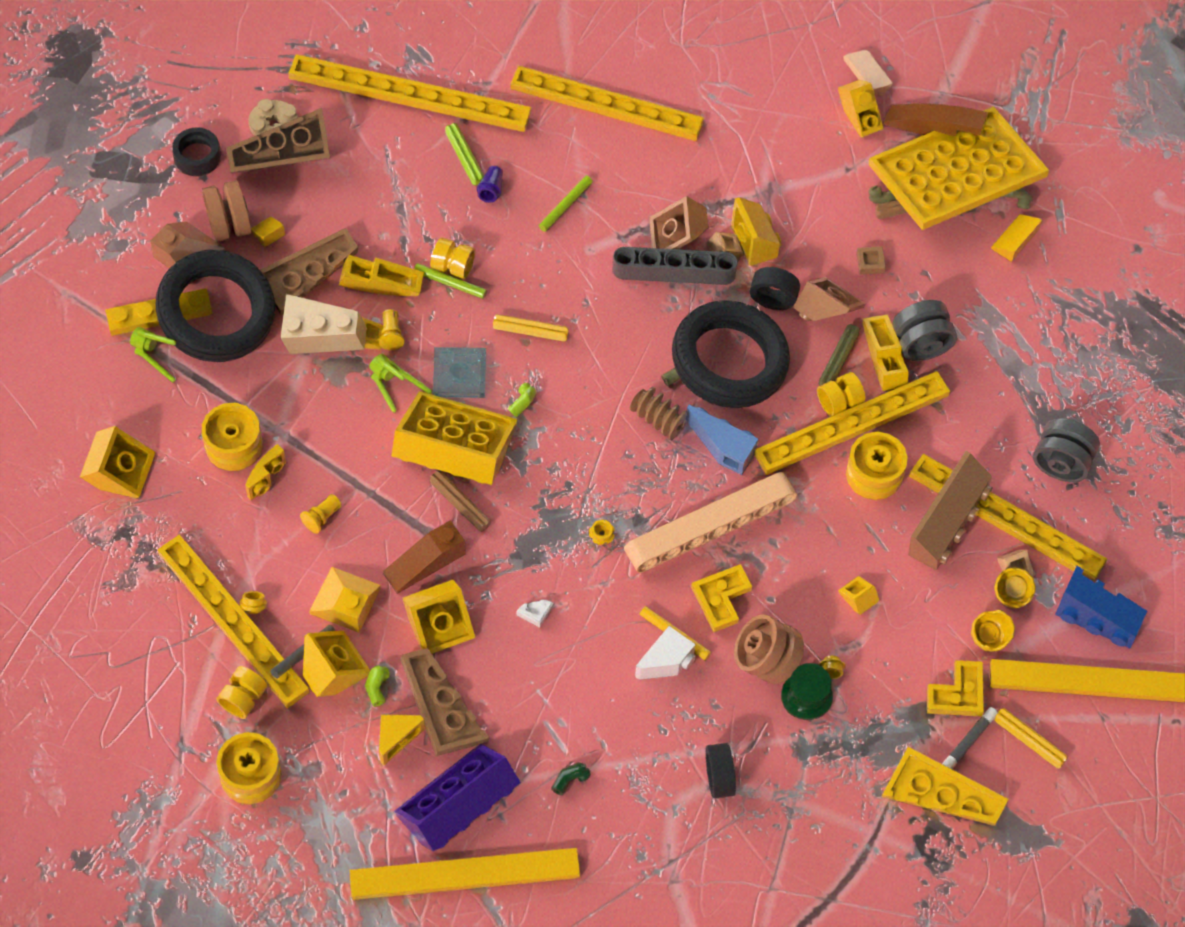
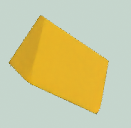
M1019 214L991 246V249L1012 262L1039 231L1042 220Z

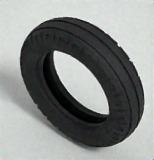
M203 250L183 257L165 273L156 294V314L162 331L167 338L176 341L174 346L180 351L202 361L227 362L248 355L265 340L271 330L275 317V299L267 278L251 261L229 251ZM207 276L223 277L235 282L245 291L251 303L252 315L244 327L232 334L224 336L208 335L193 328L184 318L179 305L181 293L191 282Z
M722 300L703 304L691 311L681 321L673 338L672 358L678 376L695 395L718 406L743 408L759 404L771 397L781 387L788 373L790 353L784 333L778 324L766 313L759 311L754 306L746 305V303ZM728 328L740 331L750 336L761 347L765 357V368L758 375L746 380H732L721 377L710 371L701 362L697 353L696 342L704 333L713 329Z

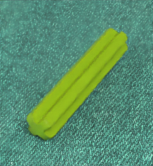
M455 123L447 125L445 133L471 183L477 186L484 177V174L458 125Z

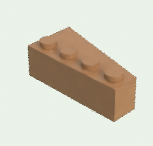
M322 108L227 147L231 174L330 159Z

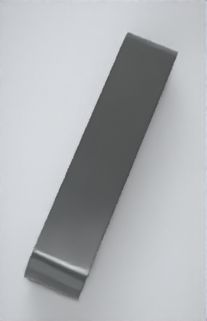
M620 247L613 254L612 270L617 278L623 280L727 285L735 280L738 261L735 255L729 252Z

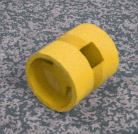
M440 237L434 247L430 267L444 273L450 269V274L466 279L473 266L476 249L467 245L456 247L455 241Z
M848 372L836 378V382L831 380L817 387L819 402L830 417L845 411L846 407H855L865 402L866 399L864 388L853 372Z
M238 666L229 679L231 685H225L216 700L230 714L245 719L255 706L253 700L260 699L268 685L254 671Z

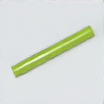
M585 176L539 224V228L546 232L593 183L592 179L589 176Z
M418 263L414 267L415 270L424 272V277L484 299L487 290Z

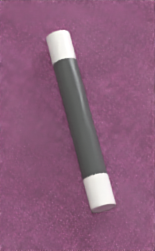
M988 708L942 765L950 769L954 768L995 719L998 712L994 708Z

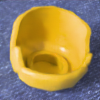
M1017 567L1002 571L997 576L994 585L996 598L1002 605L1009 608L1025 606L1033 599L1036 590L1034 578L1026 570Z
M1002 610L985 611L979 614L973 621L971 636L974 643L984 651L989 652L1004 649L1014 638L1015 625L1012 618Z

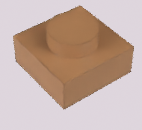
M882 247L857 248L856 255L859 275L885 273L886 267Z

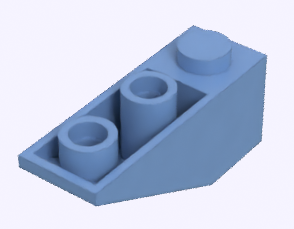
M689 404L686 417L688 424L720 465L742 475L754 456L758 445V438L749 431L740 430L732 426L725 419H718L708 414L703 408L694 407Z

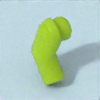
M524 383L519 387L518 392L521 396L507 408L516 418L531 404L537 394L535 387H531L529 383Z
M377 665L373 667L365 682V689L373 707H378L385 703V698L380 689L382 681H386L390 676L389 669L385 666Z

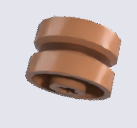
M237 180L224 183V200H222L216 186L202 188L208 219L216 243L229 240L230 228L228 223H231L233 231L238 237L251 234L247 204Z
M760 614L750 619L740 631L735 643V661L741 670L751 675H756L768 683L779 684L790 678L793 671L800 665L804 653V641L802 634L797 629L783 624L769 615Z

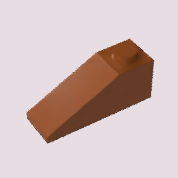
M450 520L422 537L383 571V575L398 594L466 555L465 539Z

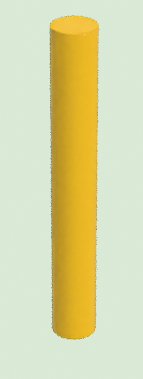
M645 606L641 610L640 616L663 632L670 626L695 644L694 653L705 661L709 658L711 651L648 607Z

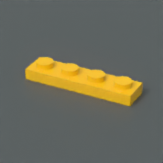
M207 288L181 293L179 305L186 320L212 315ZM156 299L105 309L111 336L133 332L137 327L147 329L160 326L156 314Z

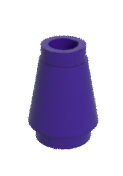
M498 166L489 167L477 186L478 197L484 202H495L501 196L503 171Z

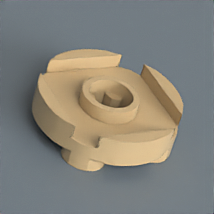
M260 100L258 106L249 115L251 133L255 136L298 118L296 109L293 105L284 101ZM277 120L280 123H275L274 126H270L269 121Z

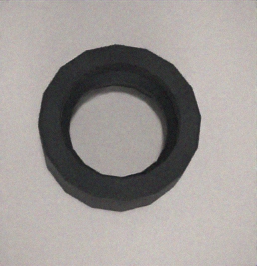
M192 127L183 130L173 141L172 153L174 162L182 173L190 176H203L217 168L221 159L220 145L216 135L210 130L202 127ZM195 143H202L211 148L210 154L200 160H189L182 156L183 150Z
M764 267L755 272L749 293L756 303L765 308L787 310L795 305L801 285L799 279L787 270L777 267Z
M728 743L707 745L705 749L706 768L712 797L715 799L735 796L736 778L730 745Z

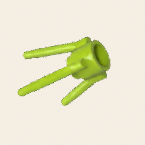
M137 327L130 338V345L136 347L134 353L143 357L171 382H175L176 379L150 357L146 351H153L157 341L170 345H176V341Z
M385 354L377 355L371 361L369 366L373 372L371 378L376 382L393 413L397 409L382 383V379L388 381L394 376L400 380L406 378L426 393H432L430 388L401 369Z

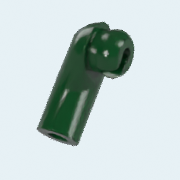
M580 762L563 768L553 783L551 790L558 795H563L572 780L577 778L581 782L588 780L591 775L590 769L586 767V764Z

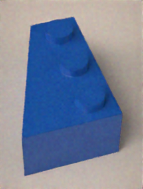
M1076 566L1055 615L1059 616L1066 623L1077 624L1085 628L1093 635H1101L1108 638L1115 645L1131 648L1147 610L1121 593H1118L1117 596L1113 595L1103 588L1105 583L1099 579L1093 582L1082 575L1084 571L1082 568Z

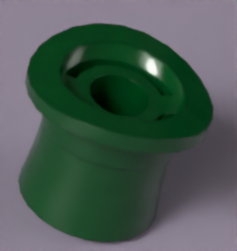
M806 663L797 667L782 687L781 702L786 711L792 716L803 720H814L824 716L830 709L833 700L832 682L829 673L822 666L814 663Z

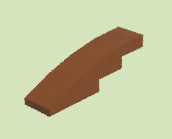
M912 103L891 105L884 125L920 135L936 131L956 137L958 130L981 136L987 121L988 112L943 104Z

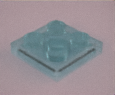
M434 347L433 395L456 398H485L486 348Z

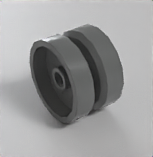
M926 300L912 304L900 311L892 322L898 339H900L904 357L910 361H924L938 357L950 350L958 340L954 325L950 322L947 307L938 300Z
M1065 418L1052 419L1046 423L1041 440L1036 446L1033 454L1034 463L1050 477L1060 481L1080 482L1086 479L1091 468L1092 460H1094L1100 446L1099 437L1093 430L1077 421Z

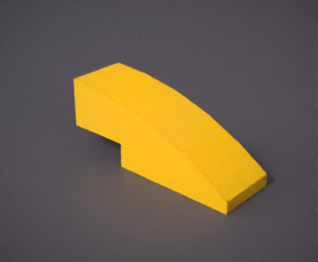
M348 255L343 264L339 286L375 294L419 296L424 272L377 257L371 262Z
M888 315L863 318L869 352L882 391L896 389L908 384V369L901 355L902 347Z

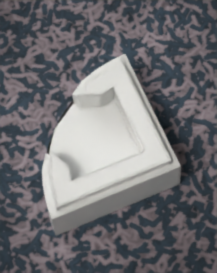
M548 600L525 603L516 611V615L540 628L554 607V603Z

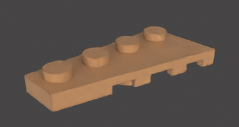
M346 228L260 269L272 288L275 306L281 316L284 314L286 294L301 298L305 297L340 268L348 255L354 256L358 253V246Z
M426 648L401 655V663L420 715L424 718L425 728L435 755L440 756L488 743L489 736L485 730L482 731L476 722L477 719L471 710L468 711L461 701V696L456 688H452L446 679L447 675L429 649Z

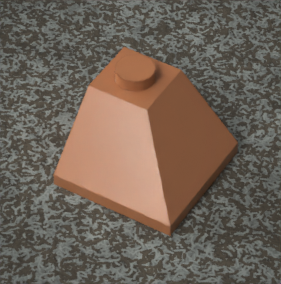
M687 196L649 217L652 248L679 249L694 241L708 229L706 207Z
M187 221L166 224L150 240L153 257L168 268L183 257L198 251H225V247L216 243L215 240Z
M822 277L807 281L793 308L799 311V315L803 319L816 321L862 309L866 303L828 278Z

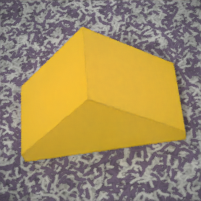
M381 715L379 755L380 762L384 766L425 730L424 718L421 715Z

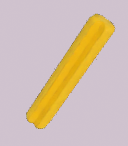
M496 314L493 320V328L563 342L568 338L569 329L566 326Z
M1002 708L996 714L994 719L996 723L1053 766L1060 768L1066 762L1067 755L1008 710Z

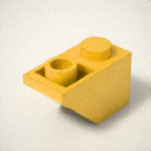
M857 80L838 87L844 112L860 137L884 129L871 82Z

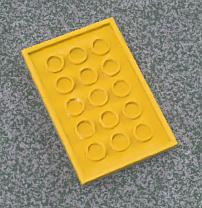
M994 106L983 110L988 112V117L981 136L958 130L956 137L933 131L869 158V166L922 230L1048 177L1049 169Z

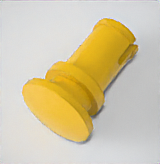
M393 309L385 310L382 313L383 329L379 338V345L385 350H397L404 345V338L398 326L399 313L397 311L394 312Z
M330 494L317 507L310 508L309 512L303 511L300 514L301 521L308 530L318 534L321 531L320 526L326 523V519L342 507L341 502L335 495Z

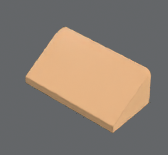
M862 50L843 57L859 80L872 83L875 95L882 96L892 86V81L869 51Z

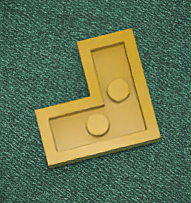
M739 564L692 582L691 588L713 632H717L739 622V617L729 599L750 592L752 585L742 565Z
M955 660L954 685L928 684L927 713L982 717L984 713L983 662Z

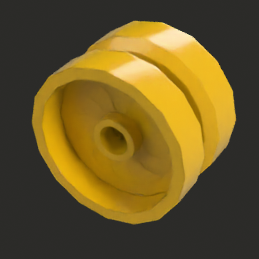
M224 403L214 407L206 414L202 422V438L205 452L211 463L220 469L238 471L251 466L259 458L263 449L260 423L254 411L239 403Z
M883 432L866 433L857 438L851 446L846 469L848 484L855 493L867 499L879 500L886 499L897 492L902 485L908 460L906 449L899 439Z
M245 732L236 734L225 741L218 751L216 764L223 790L231 799L238 803L250 805L260 803L271 797L279 787L282 773L277 749L270 739L259 733Z

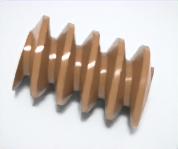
M651 387L647 391L642 389L633 398L630 410L632 412L637 411V416L640 418L645 417V422L648 424L653 423V428L656 430L661 429V434L664 436L669 435V440L672 441L683 429L688 412L683 411L679 415V405H675L672 409L669 408L672 403L671 399H667L662 403L663 393H659L654 397L655 387Z

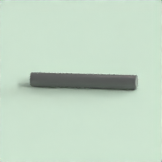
M328 625L320 632L335 631L333 626ZM304 644L271 669V674L274 678H279L304 658Z

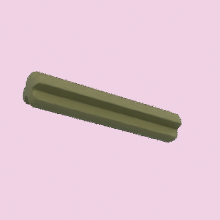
M852 324L846 326L819 379V386L831 380L835 382L859 335V327Z

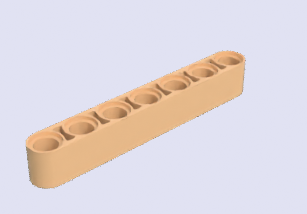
M779 472L633 539L624 547V551L638 573L645 572L787 506L798 495L783 472Z

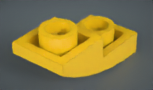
M278 444L259 460L250 473L245 484L247 497L250 500L264 495L272 486L270 475L278 473L286 464L284 450Z

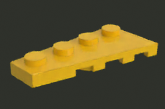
M907 747L882 794V797L994 826L1009 800L910 747Z

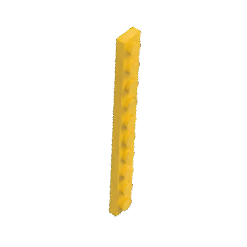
M298 54L295 55L288 73L291 80L525 132L531 115V107Z

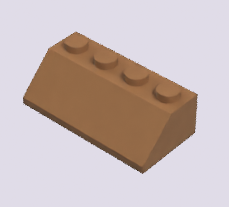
M965 451L911 535L908 555L934 570H937L941 563L944 565L947 563L952 554L951 546L954 542L959 543L966 532V529L963 527L967 521L972 522L979 512L977 505L981 499L986 501L993 489L990 486L992 476L970 452Z

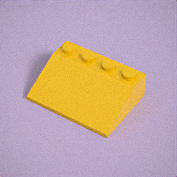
M419 391L395 430L391 456L405 462L426 466L429 469L441 470L454 476H462L475 480L478 483L492 485L501 468L518 419Z

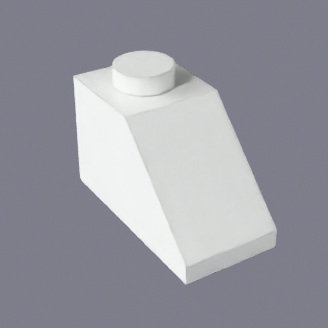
M668 626L636 665L635 677L641 680L678 675L683 668L687 670L693 664L696 658L694 655L695 644Z

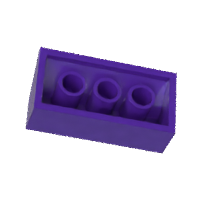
M479 744L398 807L394 813L423 846L434 852L437 849L443 848L449 839L458 832L467 829L478 816L490 811L493 804L501 798L510 795L521 782L505 756Z

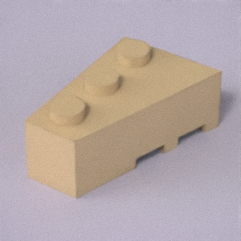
M286 294L281 340L290 354L364 350L367 327L358 311Z

